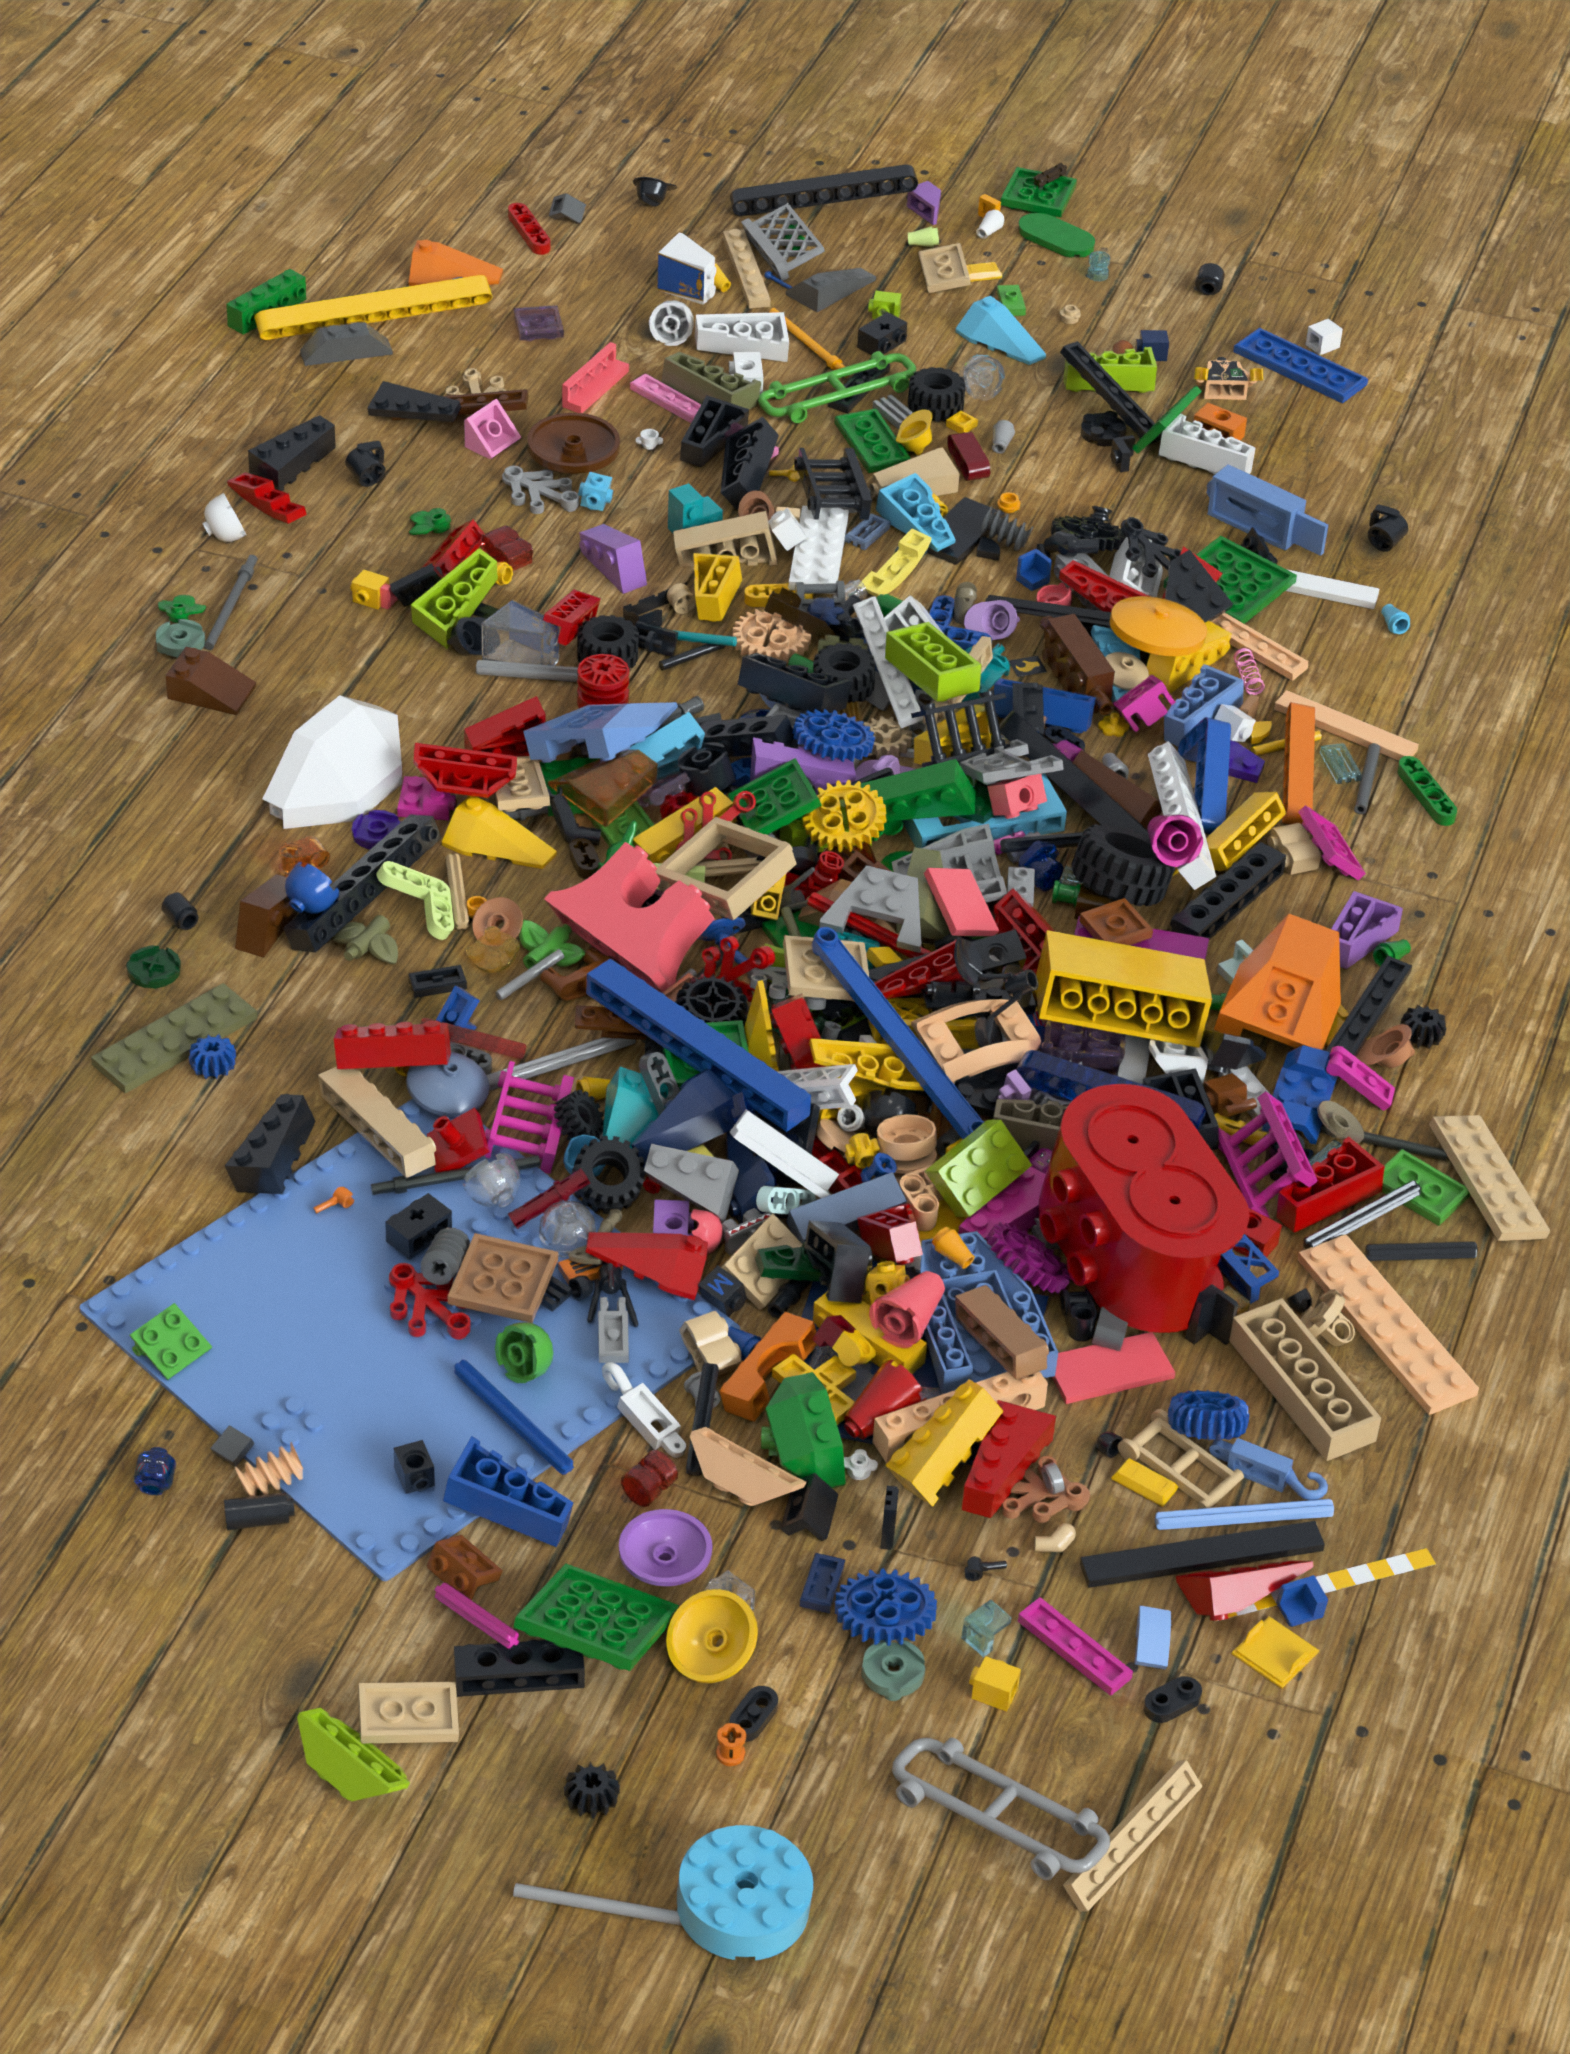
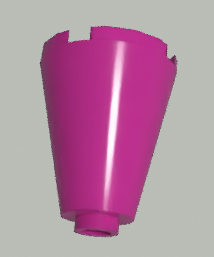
M1161 815L1154 817L1149 822L1147 830L1153 852L1165 865L1180 867V865L1189 864L1201 852L1203 846L1201 828L1192 818L1185 815Z

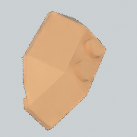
M707 1427L691 1432L690 1439L704 1478L713 1482L715 1488L737 1495L739 1501L746 1505L754 1506L805 1487L806 1482L782 1470Z

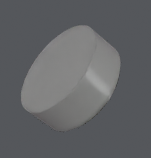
M1052 1462L1042 1466V1478L1048 1491L1053 1495L1064 1491V1481L1057 1465Z

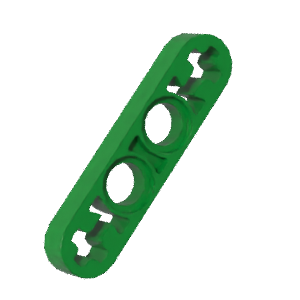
M1413 756L1402 757L1399 760L1397 773L1437 824L1443 826L1454 824L1457 807L1419 759ZM1420 781V782H1424V783H1426V784L1422 785V784H1418V783H1416V782ZM1428 797H1435V798H1438L1439 800H1432V799H1429Z

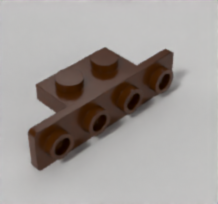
M576 1006V1029L602 1030V1038L646 1040L647 1035L606 1007Z

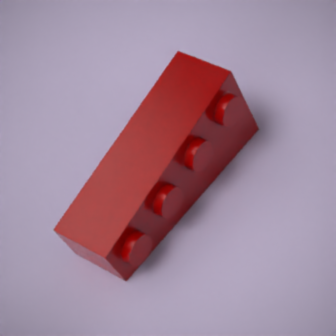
M1348 1136L1342 1141V1146L1338 1149L1333 1148L1327 1153V1158L1320 1163L1315 1162L1311 1166L1318 1180L1315 1184L1308 1187L1300 1181H1294L1279 1191L1276 1218L1295 1233L1382 1192L1385 1166Z
M998 1400L997 1404L1003 1412L981 1442L964 1485L961 1510L988 1518L995 1514L1010 1495L1013 1486L1017 1482L1019 1483L1025 1476V1471L1028 1467L1037 1461L1044 1447H1048L1052 1442L1056 1421L1055 1415Z

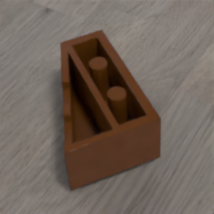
M276 874L240 901L235 949L264 958L284 932L283 927L296 916L298 912L290 906V900L285 891L287 877Z

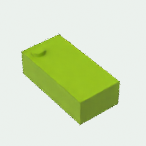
M930 622L886 632L885 659L935 701L944 702L950 698L980 691L981 664Z

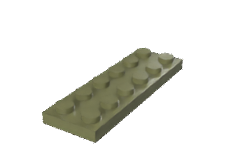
M222 983L91 1057L92 1065L126 1094L189 1058L191 1044L196 1043L197 1038L205 1039L208 1034L210 1037H216L220 1034L223 1039L256 1020L257 1010Z

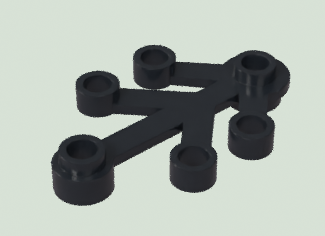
M1129 517L1121 523L1120 528L1123 535L1128 538L1129 548L1125 553L1126 557L1130 561L1136 562L1142 554L1138 548V542L1143 546L1145 565L1142 568V573L1146 577L1153 578L1157 573L1158 567L1155 564V559L1168 571L1170 561L1180 556L1181 550L1165 547L1168 542L1166 535L1143 529L1142 522L1137 518Z

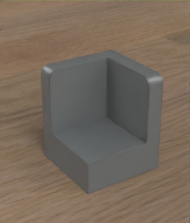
M567 193L555 196L549 217L555 220L566 217L577 224L581 223L586 204Z

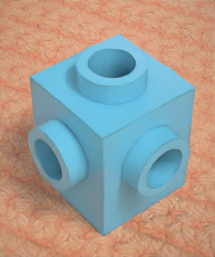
M589 472L585 483L581 482L578 496H582L580 506L591 510L603 511L606 503H611L613 490L610 489L612 477Z

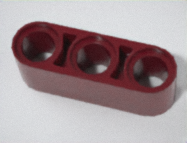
M972 432L948 435V450L964 479L970 481L989 478L991 474L989 460Z

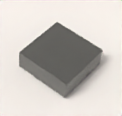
M229 1425L210 1449L213 1454L236 1467L255 1443L250 1437Z

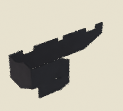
M669 589L658 593V596L654 594L641 599L636 605L628 604L623 606V618L631 621L633 625L637 621H642L660 627L662 625V610L657 609L641 616L638 615L669 604L667 600Z

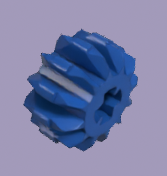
M208 1034L207 1038H197V1042L191 1044L189 1064L194 1069L196 1075L203 1074L205 1079L214 1076L217 1079L220 1074L227 1076L228 1071L234 1069L236 1050L234 1045L230 1043L229 1038L222 1039L220 1034L216 1037H210Z

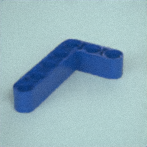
M1205 717L1181 739L1178 753L1185 760L1197 762L1194 796L1204 833L1210 835L1226 819L1231 724Z

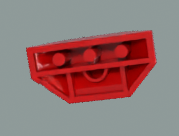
M415 743L413 764L436 791L488 798L516 777L517 756Z
M1012 888L994 906L995 923L999 929L996 935L1016 930L1027 957L1022 970L1031 969L1036 974L1046 931L1054 930Z

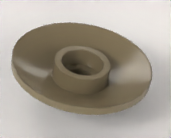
M1322 1101L1318 1105V1116L1324 1124L1326 1132L1331 1137L1344 1140L1349 1136L1357 1144L1363 1140L1364 1131L1361 1124L1346 1108L1332 1101Z

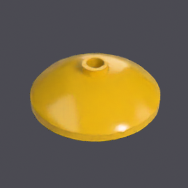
M721 1589L699 1592L687 1599L676 1610L670 1621L666 1637L670 1660L680 1673L696 1682L716 1683L728 1679L739 1672L750 1659L757 1642V1621L750 1606L735 1593ZM723 1638L722 1645L716 1647L717 1641Z

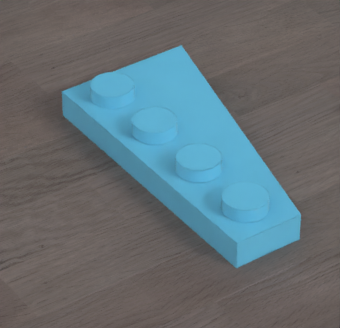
M1093 625L1090 631L1093 641L1105 657L1110 653L1125 652L1140 659V650L1122 641L1112 629ZM1113 685L1112 703L1130 690L1120 689Z

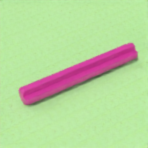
M443 1583L441 1586L437 1585L435 1587V1598L508 1649L513 1645H518L519 1633L449 1584Z

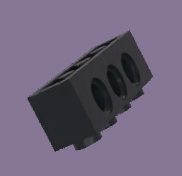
M787 715L707 721L700 724V727L705 732L701 748H705L704 743H720L725 746L729 757L752 755L753 737L762 739L764 743L773 744L774 741L784 743L785 747H788L794 739L793 728Z
M548 1640L519 1642L517 1646L513 1645L510 1649L504 1647L499 1642L496 1644L454 1646L457 1697L585 1687L583 1654L569 1648L558 1647Z

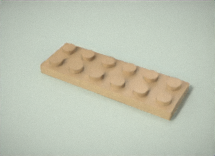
M1480 1115L1433 1116L1429 1123L1432 1131L1497 1240L1547 1239L1550 1233L1549 1227Z

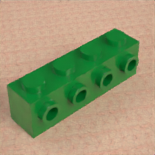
M288 269L226 304L228 327L244 335L257 328L254 316L258 312L298 305L307 300L306 277L292 269Z

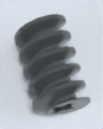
M991 506L982 522L980 533L984 535L989 531L990 539L998 535V543L1006 539V547L1008 548L1015 543L1014 551L1016 552L1022 547L1024 548L1034 527L1032 526L1026 531L1025 522L1018 527L1017 518L1008 522L1009 514L1000 518L1001 510L998 509L992 514Z
M447 1227L435 1235L421 1261V1272L429 1282L436 1285L448 1284L457 1274L470 1245L468 1236L462 1230Z

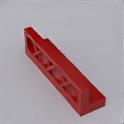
M472 519L456 527L423 567L433 564L435 567L439 566L445 577L479 549L487 539V536Z
M573 589L544 614L543 621L561 627L557 643L567 646L577 637L578 628L582 626V623L586 620L590 621L592 617H596L601 598Z

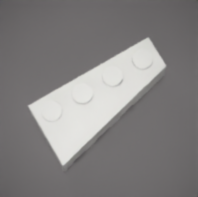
M784 312L696 315L695 341L697 350L733 355V352H760L761 359L788 361L789 338Z
M1181 413L1162 432L1159 455L1166 457L1168 460L1180 461L1194 468H1203L1212 474L1218 473L1228 464L1248 474L1251 473L1255 454V447L1233 437L1223 438L1220 431L1216 429L1208 431L1202 428L1203 424L1196 420L1193 423L1186 421V416Z

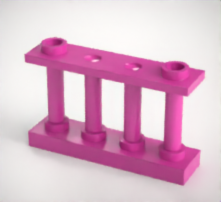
M509 1061L507 1072L501 1070L497 1087L502 1088L492 1130L486 1128L485 1131L490 1151L485 1154V1158L490 1159L493 1145L535 1156L539 1155L540 1160H542L540 1169L544 1173L550 1174L562 1127H558L556 1124L559 1120L554 1118V1114L557 1113L554 1111V1106L556 1105L550 1104L548 1106L507 1095L509 1087L552 1097L551 1100L557 1102L571 1093L574 1077L563 1075L561 1085L555 1084V1087L512 1076L515 1062ZM507 1106L546 1116V1120L552 1122L551 1124L541 1125L502 1115L503 1107ZM498 1126L542 1136L543 1140H547V1142H541L538 1145L497 1134Z
M1265 1091L1257 1097L1262 1108L1258 1116L1232 1136L1219 1128L1218 1147L1226 1155L1248 1207L1270 1218L1264 1204L1277 1195L1285 1186L1294 1181H1300L1306 1186L1311 1187L1318 1180L1283 1104ZM1268 1122L1271 1127L1269 1133L1242 1154L1238 1145ZM1277 1142L1280 1147L1278 1148V1153L1250 1173L1247 1164ZM1286 1161L1288 1164L1287 1173L1259 1193L1256 1183Z

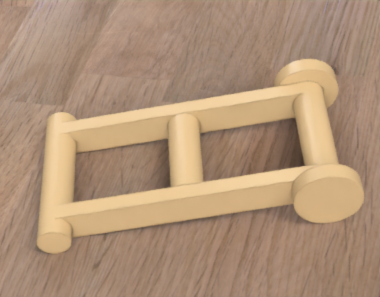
M1157 1409L1151 1414L1152 1422L1132 1440L1125 1438L1118 1443V1451L1124 1459L1130 1458L1134 1461L1140 1459L1160 1475L1175 1482L1180 1490L1198 1502L1199 1509L1212 1508L1244 1478L1241 1470L1235 1469L1232 1471L1185 1435L1173 1430L1171 1425H1169L1168 1413L1162 1409ZM1158 1432L1186 1451L1170 1467L1142 1447ZM1196 1459L1224 1479L1208 1495L1180 1475Z

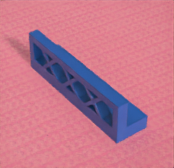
M1244 1234L1235 1247L1246 1248L1249 1251V1257L1236 1256L1233 1253V1248L1221 1254L1217 1266L1227 1280L1251 1304L1259 1299L1260 1287L1279 1277V1271ZM1251 1265L1263 1267L1267 1273L1256 1278L1250 1271Z

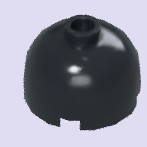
M882 1090L871 1091L865 1096L862 1105L865 1117L864 1126L874 1138H877V1128L885 1119L905 1114L918 1115V1111H915L916 1104L908 1097L891 1091L890 1096L881 1095Z

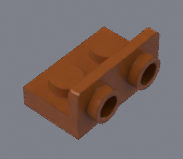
M463 1535L437 1541L427 1563V1568L440 1580L449 1584L471 1600L477 1587L499 1581L503 1571Z

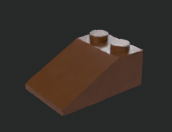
M185 647L166 674L167 699L237 715L255 689L256 682L210 652Z

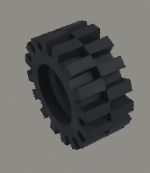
M582 1090L574 1091L556 1102L557 1105L554 1106V1111L557 1112L554 1114V1118L559 1120L556 1124L558 1127H562L561 1133L563 1136L567 1134V1140L569 1141L573 1137L583 1134L597 1137L603 1132L604 1120L601 1119L604 1116L603 1111L599 1112V1103L595 1104V1098L593 1096L588 1097L589 1093L586 1091L583 1093Z

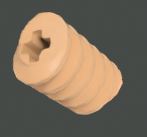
M290 1442V1452H287L282 1446L279 1447V1457H276L271 1451L267 1452L268 1462L266 1463L259 1456L256 1457L255 1468L248 1461L245 1462L244 1473L235 1467L246 1494L250 1497L257 1496V1490H260L264 1495L269 1494L270 1484L278 1491L280 1490L281 1479L287 1485L292 1484V1474L299 1480L303 1479V1467L292 1442Z

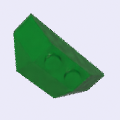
M813 1372L784 1378L765 1408L781 1466L800 1479L816 1473L831 1488L845 1486L843 1444L827 1389Z

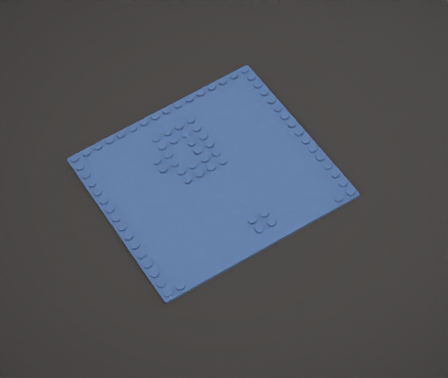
M413 1099L397 1108L403 1111L411 1123H416L426 1137L427 1133L434 1130L433 1124L436 1119L442 1117L425 1110ZM448 1117V1118H449V1120L451 1121V1120H453V1119L456 1118V1117ZM358 1132L293 1172L290 1179H285L284 1181L285 1190L283 1194L259 1193L83 1302L79 1308L80 1313L219 1437L229 1425L250 1437L255 1444L244 1456V1459L254 1468L256 1467V1457L259 1456L266 1463L268 1462L267 1452L271 1451L276 1457H279V1447L282 1446L287 1452H290V1442H292L303 1467V1479L299 1480L292 1474L291 1485H287L281 1479L280 1491L282 1493L286 1492L288 1498H293V1502L380 1580L388 1581L433 1550L437 1541L450 1538L480 1517L443 1501L448 1477L471 1436L478 1439L480 1446L487 1451L494 1450L502 1455V1460L513 1468L519 1466L525 1470L530 1479H534L552 1466L454 1373V1365L462 1359L467 1360L568 1455L624 1416L617 1408L619 1399L623 1396L620 1388L617 1391H613L602 1375V1367L605 1363H599L598 1339L600 1297H607L608 1311H617V1301L619 1297L623 1296L621 1290L614 1294H607L601 1290L591 1323L587 1321L594 1290L590 1296L580 1301L570 1296L553 1312L540 1304L533 1324L543 1328L549 1335L553 1345V1361L545 1374L527 1383H515L508 1379L505 1375L508 1371L505 1369L504 1364L499 1366L495 1353V1343L498 1334L502 1333L506 1326L524 1321L467 1308L460 1309L448 1304V1302L439 1301L452 1314L461 1312L470 1317V1333L461 1340L452 1338L447 1332V1325L426 1307L424 1317L426 1333L421 1337L411 1336L408 1332V1322L413 1315L415 1296L407 1291L405 1303L408 1307V1315L405 1319L394 1320L391 1318L390 1304L394 1302L396 1288L392 1287L389 1283V1273L399 1263L411 1264L417 1273H422L421 1261L428 1248L409 1260L386 1242L385 1222L392 1215L408 1207L413 1201L420 1199L427 1193L431 1194L452 1210V1228L462 1230L468 1236L470 1243L474 1233L557 1251L558 1262L569 1259L568 1255L570 1252L586 1244L589 1232H598L600 1224L604 1219L588 1206L582 1205L581 1201L572 1194L569 1196L570 1199L565 1202L563 1200L517 1229L508 1213L554 1185L553 1182L555 1180L538 1167L412 1188L400 1194H395L394 1191L372 1195L371 1184L391 1181L393 1177L403 1175ZM493 1145L490 1159L485 1158L484 1155L462 1168L525 1157L516 1150ZM434 1166L429 1167L410 1177L436 1173ZM338 1187H345L353 1193L351 1197L354 1199V1203L349 1208H344L338 1203L317 1214L314 1212L313 1207L333 1197V1193ZM614 1227L613 1231H611L610 1233H621V1232L618 1231V1230ZM557 1262L552 1276L568 1286L558 1270ZM623 1265L622 1279H625L627 1282V1290L639 1325L637 1327L633 1326L628 1313L629 1363L616 1364L622 1368L633 1389L644 1383L654 1395L695 1366L693 1357L687 1350L679 1331L685 1321L716 1310L720 1317L726 1320L728 1327L733 1326L740 1329V1326L703 1299L699 1293L696 1294L695 1300L665 1292L658 1288V1282L646 1276L641 1280L634 1276L635 1272ZM421 1285L425 1289H437L436 1285ZM545 1293V1295H547V1296L550 1297L551 1299L555 1300L553 1297H551L550 1295H548L547 1293ZM175 1303L210 1343L212 1349L167 1380L147 1356L141 1355L138 1357L134 1354L132 1347L135 1345V1342L129 1335ZM423 1440L434 1464L435 1486L423 1491L405 1494L394 1468L393 1448Z

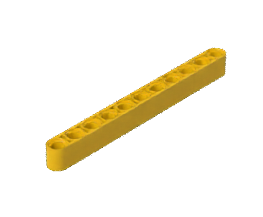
M476 275L268 309L258 312L254 319L260 338L271 340L313 333L317 327L365 322L368 324L482 305L491 301L493 297L487 278L484 275Z

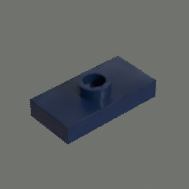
M815 1553L800 1598L799 1607L830 1614L845 1568V1559Z

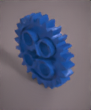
M814 709V713L806 711V714L801 713L799 717H796L792 732L794 734L793 738L798 740L797 744L804 745V750L811 749V754L819 753L821 758L828 756L832 761L835 758H839L842 762H844L845 758L851 762H854V758L862 760V757H868V754L872 753L875 737H873L874 732L869 731V726H863V721L856 722V717L848 718L846 713L840 715L836 710L833 713H829L826 709L823 712Z
M882 1568L880 1574H875L872 1570H869V1575L866 1577L861 1573H857V1580L848 1578L847 1585H840V1592H836L835 1614H837V1622L843 1623L842 1629H851L852 1637L861 1634L862 1642L872 1638L874 1639V1645H877L880 1640H885L887 1646L891 1645L892 1640H896L902 1645L903 1638L915 1641V1634L924 1636L925 1629L932 1628V1621L936 1620L937 1599H934V1591H929L928 1583L920 1585L919 1577L910 1580L909 1572L899 1576L897 1569H894L891 1574H887L886 1570Z

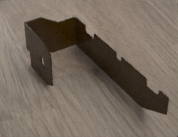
M782 587L779 595L773 591L769 596L764 609L765 612L772 615L774 613L782 615V620L797 627L800 624L803 626L802 629L819 637L821 634L824 636L836 635L825 621L798 609L802 601L798 594Z

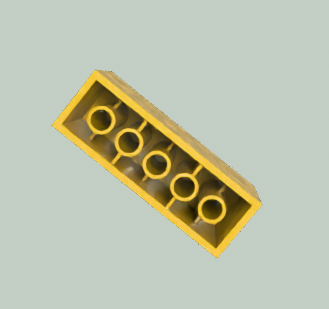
M1049 930L1046 931L1036 973L1038 979V989L1036 992L1039 1019L1200 1047L1212 1001L1204 959Z

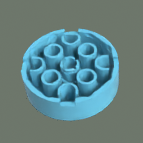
M735 1825L716 1829L698 1839L687 1851L681 1863L677 1887V1911L680 1922L687 1934L698 1945L720 1957L735 1960V1956L755 1957V1960H762L775 1956L792 1946L806 1927L813 1893L811 1868L803 1853L791 1841L773 1830L748 1825Z

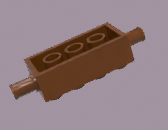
M1075 614L1055 618L1045 616L1042 618L1040 627L1044 630L1045 638L1042 658L1051 668L1054 677L1058 678L1062 684L1063 690L1096 697L1093 714L1098 712L1101 715L1110 714L1114 709L1111 698L1115 671Z

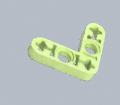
M385 861L377 872L379 881L387 887L423 899L426 925L429 933L437 939H446L454 929L451 894L447 884L440 879L394 862Z

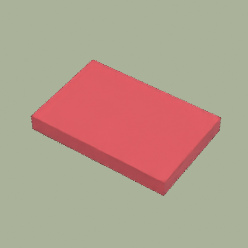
M927 868L924 876L952 936H994L999 932L970 869Z

